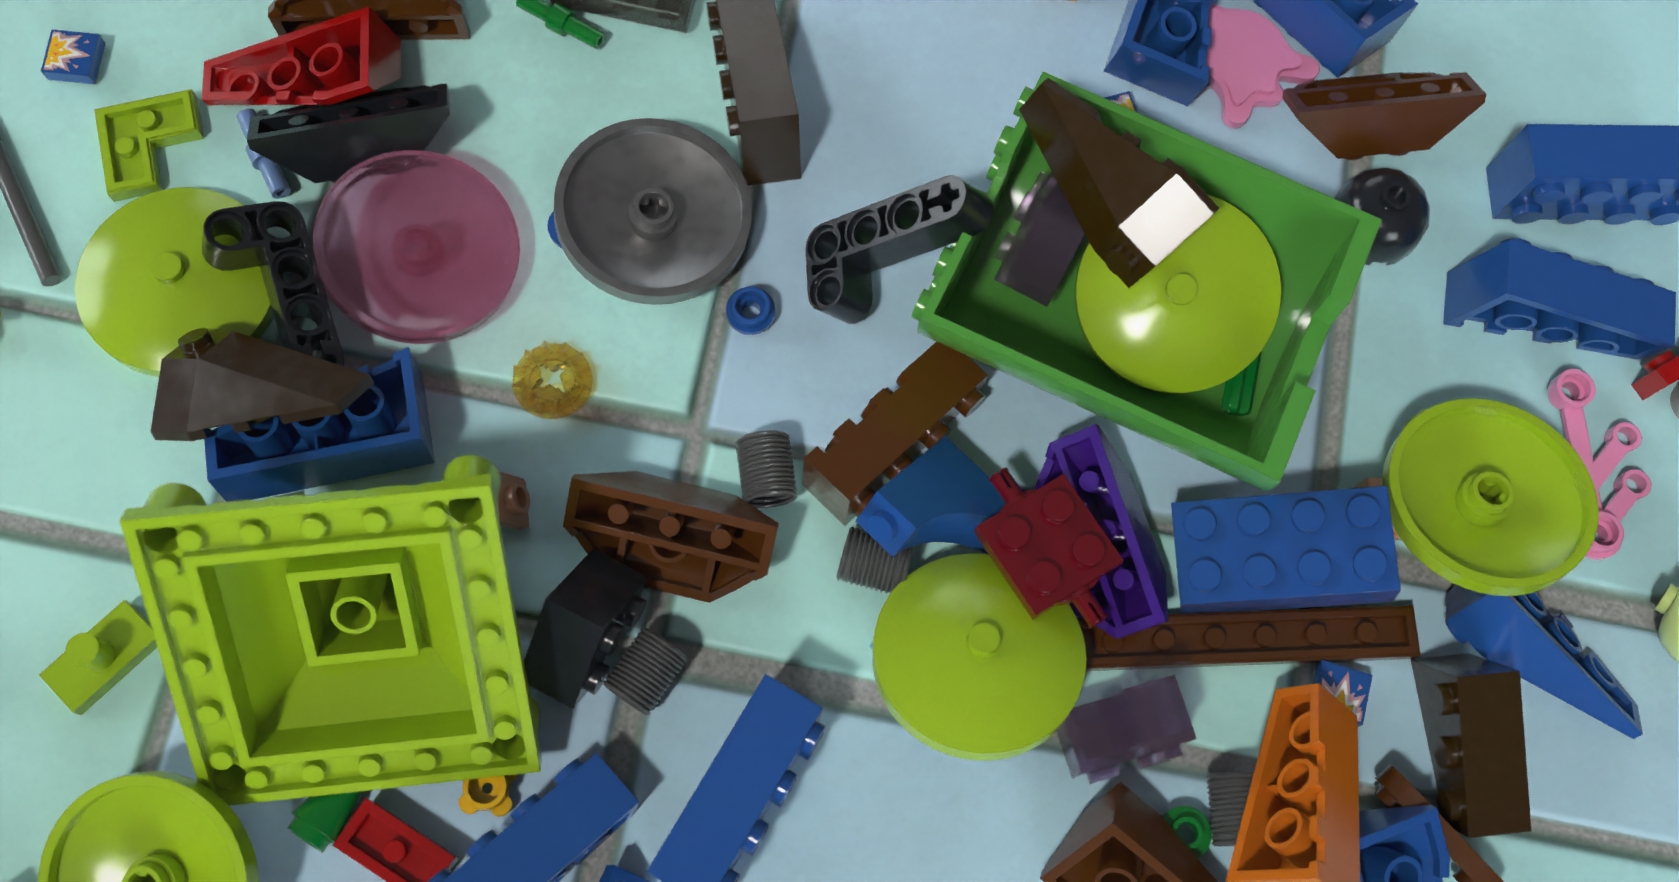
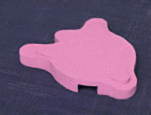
M1216 4L1210 5L1208 27L1212 28L1211 46L1207 49L1206 66H1210L1209 82L1207 85L1215 91L1220 99L1222 120L1225 125L1230 128H1241L1247 122L1253 108L1275 107L1279 105L1283 97V89L1278 82L1302 84L1316 78L1320 70L1319 63L1314 58L1293 50L1287 44L1280 30L1268 18L1246 9H1231Z

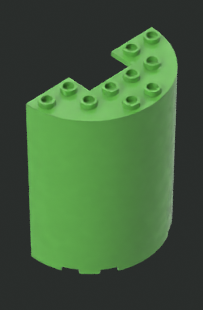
M1042 72L1034 90L1025 86L1013 112V115L1020 117L1015 128L1006 125L994 150L996 155L986 175V179L991 180L992 183L987 193H985L992 199L994 205L993 218L983 232L975 236L962 232L958 242L951 244L950 248L944 247L932 275L935 277L929 290L923 289L911 315V318L919 321L917 333L1263 491H1269L1281 482L1316 391L1307 387L1331 324L1352 299L1382 219L1053 75ZM1047 78H1050L1099 112L1101 123L1120 136L1128 131L1142 140L1139 149L1160 163L1169 158L1178 164L1207 195L1224 200L1238 208L1257 225L1266 237L1273 250L1280 272L1281 303L1274 330L1261 352L1253 404L1249 415L1234 416L1222 411L1221 404L1225 382L1212 388L1191 393L1167 394L1150 391L1118 377L1097 358L1088 345L1076 314L1075 282L1081 258L1089 241L1019 111L1039 85Z

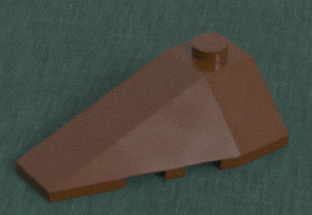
M1122 782L1118 783L1084 810L1040 875V879L1043 882H1218L1166 820Z

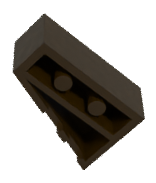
M1470 653L1410 659L1438 790L1437 805L1440 815L1454 830L1468 838L1530 832L1531 817L1520 671Z

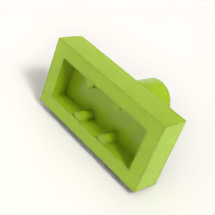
M123 600L87 633H79L73 636L68 641L65 652L41 672L39 676L73 713L82 715L157 648L150 622L132 603Z

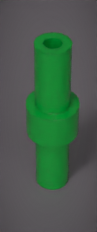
M545 0L516 1L518 8L543 20L547 29L562 37L570 35L596 50L604 42L605 33L578 19L574 10L559 2L552 5Z

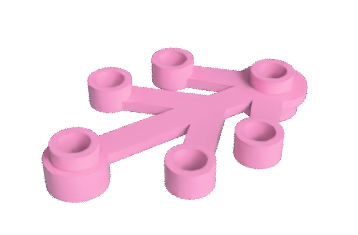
M1568 369L1549 383L1548 398L1555 408L1561 410L1566 440L1579 454L1593 480L1599 506V520L1596 532L1599 536V542L1593 541L1585 557L1593 560H1602L1614 555L1619 550L1624 538V530L1620 521L1637 500L1649 494L1651 481L1641 470H1628L1616 477L1613 483L1615 494L1602 508L1599 488L1623 457L1639 447L1642 436L1635 425L1629 422H1621L1606 431L1604 435L1605 446L1593 460L1583 407L1593 400L1596 393L1595 384L1592 378L1584 371ZM1562 388L1567 389L1571 393L1572 400L1564 394ZM1618 432L1623 433L1627 437L1628 445H1624L1619 441ZM1627 479L1635 482L1637 493L1628 488Z

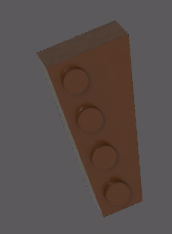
M935 342L901 372L896 380V384L900 387L895 392L889 387L883 388L870 399L861 414L863 420L856 425L851 419H847L834 431V438L827 445L825 453L816 446L804 457L802 485L846 526L855 516L858 518L875 493L914 462L913 459L925 447L930 449L942 438L947 437L952 430L947 425L959 413L966 418L982 403L986 397L982 390L988 375L967 355Z

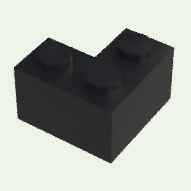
M593 548L545 599L524 659L528 685L572 709L576 707L587 692L595 695L601 688L610 669V666L604 663L606 655L610 656L616 649L625 631V625L633 628L646 607L647 600L641 598V594L648 577Z

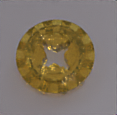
M544 340L541 346L532 350L525 349L519 363L513 365V383L511 386L519 404L534 416L544 419H558L571 415L583 406L591 393L593 377L590 365L582 352H578L566 342L557 344ZM541 366L544 369L548 368L553 373L564 369L560 374L562 386L565 390L564 393L551 384L539 388L544 381L541 375Z

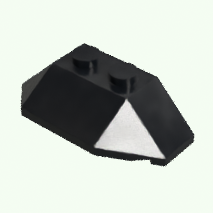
M444 83L432 85V87L426 85L401 87L366 93L332 105H299L279 110L271 115L261 114L252 116L249 123L247 143L250 150L315 184L327 181L344 183L354 179L356 176L378 172L384 175L395 174L406 167L414 166L449 117L450 98L448 85Z

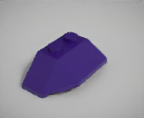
M1094 424L1050 442L1045 455L1047 458L1038 476L1035 489L1041 488L1064 474L1124 560L1119 567L1101 577L1091 589L1101 607L1109 615L1108 618L1096 626L1111 636L1120 639L1168 622L1167 585L1164 566L1132 477L1098 424ZM1070 603L1069 605L1074 614L1084 620L1074 603Z

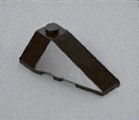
M1050 78L1043 81L1019 109L1093 250L1106 263L1109 270L1117 275L1128 288L1152 270L1219 209L1218 205L1182 167L1169 158L1160 163L1139 149L1142 140L1128 131L1120 136L1102 124L1099 112Z
M198 328L183 335L178 340L179 346L161 361L150 432L155 440L196 441L207 439L212 433L210 428L231 424L235 433L250 431L256 423L268 420L273 416H279L282 423L287 424L341 414L370 388L374 382L369 374L235 331H208L207 328Z

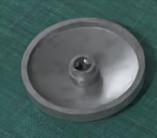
M641 118L618 122L600 129L574 149L565 161L556 182L554 192V223L558 240L567 258L576 270L593 285L610 295L630 302L652 305L672 304L695 298L709 291L726 278L739 261L745 249L751 227L752 204L750 192L737 163L712 138L697 129L675 121Z

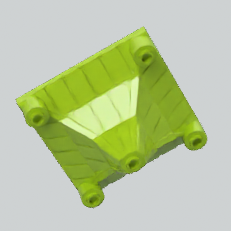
M478 455L457 457L447 465L441 482L421 483L414 486L399 485L369 488L368 490L326 492L309 496L273 497L256 501L213 503L212 505H207L203 496L192 487L181 483H167L154 489L143 507L125 510L119 522L199 783L215 792L230 806L541 772L542 756L538 739L541 710L537 701L530 696L497 508L501 476L497 467L490 460Z

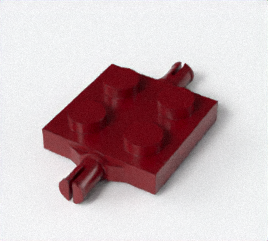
M1007 467L1001 469L1000 473L996 472L993 474L989 481L1006 504L998 514L976 526L974 533L1032 620L1055 606L1067 605L1072 602L1090 629L1108 618L1109 615L1101 607L1091 589L1101 577L1119 567L1124 560L1066 476L1062 474L1039 489L1023 492Z

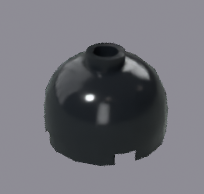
M1390 168L1364 170L1347 181L1334 197V199L1382 219L1367 257L1366 265H1370L1372 262H1388L1386 265L1396 264L1417 247L1429 227L1430 207L1425 191L1414 178L1400 170Z

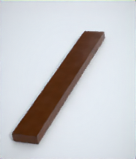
M1413 605L1168 614V622L1120 639L1111 636L1097 626L1090 629L1085 620L1076 617L1081 627L1086 647V671L1317 663L1321 660L1328 662L1415 659L1421 656Z

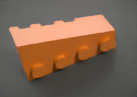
M1319 683L1275 689L1226 882H1360L1357 716Z

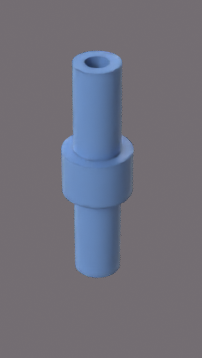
M254 109L241 110L236 116L246 140L250 118L257 116ZM247 144L246 152L252 166L261 171L271 196L275 199H280L289 195L291 189L280 165L250 150Z

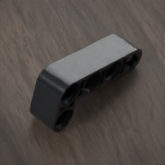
M950 175L821 223L813 229L806 241L805 253L809 303L814 309L848 324H856L862 321L872 307L871 272L958 242L962 232L970 236L983 232L993 218L994 205L992 199L963 179Z
M282 201L224 208L212 212L206 218L203 225L202 255L206 262L213 268L222 271L260 266L282 347L313 356V351L317 350L316 358L345 366L344 355L301 212L292 204ZM280 227L288 231L290 236L278 238L271 235L267 229ZM219 235H230L235 237L239 243L225 246L218 243L214 238ZM284 272H294L300 275L304 281L298 284H291L285 282L279 275ZM298 317H306L314 321L317 328L302 330L295 326L292 320Z

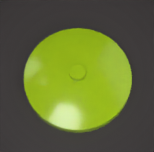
M180 187L164 189L141 196L127 203L108 217L87 243L80 258L75 279V299L78 313L92 339L122 365L134 371L159 377L162 359L179 346L178 340L183 335L192 330L207 328L208 331H235L260 339L274 318L260 266L222 271L213 268L202 255L203 225L206 218L212 212L220 209L244 206L242 203L216 191L203 188ZM219 235L214 238L218 243L225 246L239 243L235 237L230 235Z
M1208 195L1218 205L1219 209L1130 288L1109 270L1106 263L1093 250L1090 243L1086 247L1076 275V314L1084 338L1091 350L1118 377L1135 386L1154 392L1167 394L1196 392L1222 384L1239 374L1255 360L1268 342L1276 325L1281 303V280L1278 264L1270 244L1257 225L1238 208L1224 200Z
M1475 398L1457 399L1437 404L1426 409L1407 424L1393 442L1384 462L1382 486H1387L1392 525L1398 536L1425 566L1444 579L1465 589L1497 596H1517L1543 590L1555 584L1572 571L1584 559L1595 539L1599 520V506L1596 489L1586 465L1571 444L1554 428L1533 414L1513 405Z
M967 553L947 556L929 562L910 573L905 581H901L885 601L878 616L873 636L872 667L879 693L890 713L906 731L920 742L934 750L961 759L976 761L1006 759L1030 751L1045 742L1063 725L1079 698L1086 673L1087 658L1084 637L1078 619L1070 605L1055 606L1032 620L988 554Z
M144 771L117 777L96 785L78 797L63 812L50 832L44 846L38 882H259L255 852L250 838L235 812L221 797L205 785L191 778L165 771Z

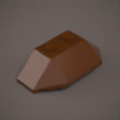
M274 0L268 7V18L278 36L369 6L401 40L470 39V28L462 5L456 0Z
M1397 72L1312 80L1299 84L1294 88L1284 89L1282 98L1298 121L1337 159L1359 160L1364 156L1381 154L1402 156L1412 151L1429 150L1485 103L1487 94L1466 72H1452L1450 75L1445 76L1433 72Z
M638 471L574 474L571 477L563 527L572 537H576L587 554L594 548L647 576L646 588L708 603L743 587L753 580L756 581L767 576L779 526L778 522L735 494Z

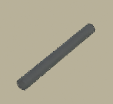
M0 137L1 192L41 284L46 287L57 285L62 281V276Z

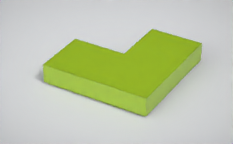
M192 89L94 109L107 195L114 202L163 190L156 149L204 139L198 99Z

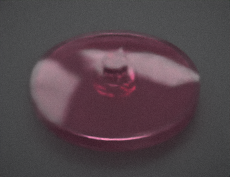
M403 150L371 157L348 170L334 183L324 197L315 219L313 250L316 269L325 291L338 309L361 328L385 339L410 344H430L463 336L481 326L496 313L504 303L514 283L519 264L520 240L515 218L508 203L498 189L484 175L464 162L450 156L429 151Z

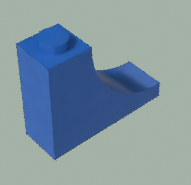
M945 436L881 487L864 508L856 522L892 557L909 547L930 542L960 544L988 554L975 535V528L998 514L1006 503L989 481L990 477Z

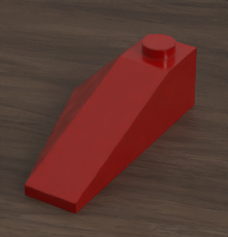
M368 6L204 61L202 101L207 105H332L375 91L401 79V39Z

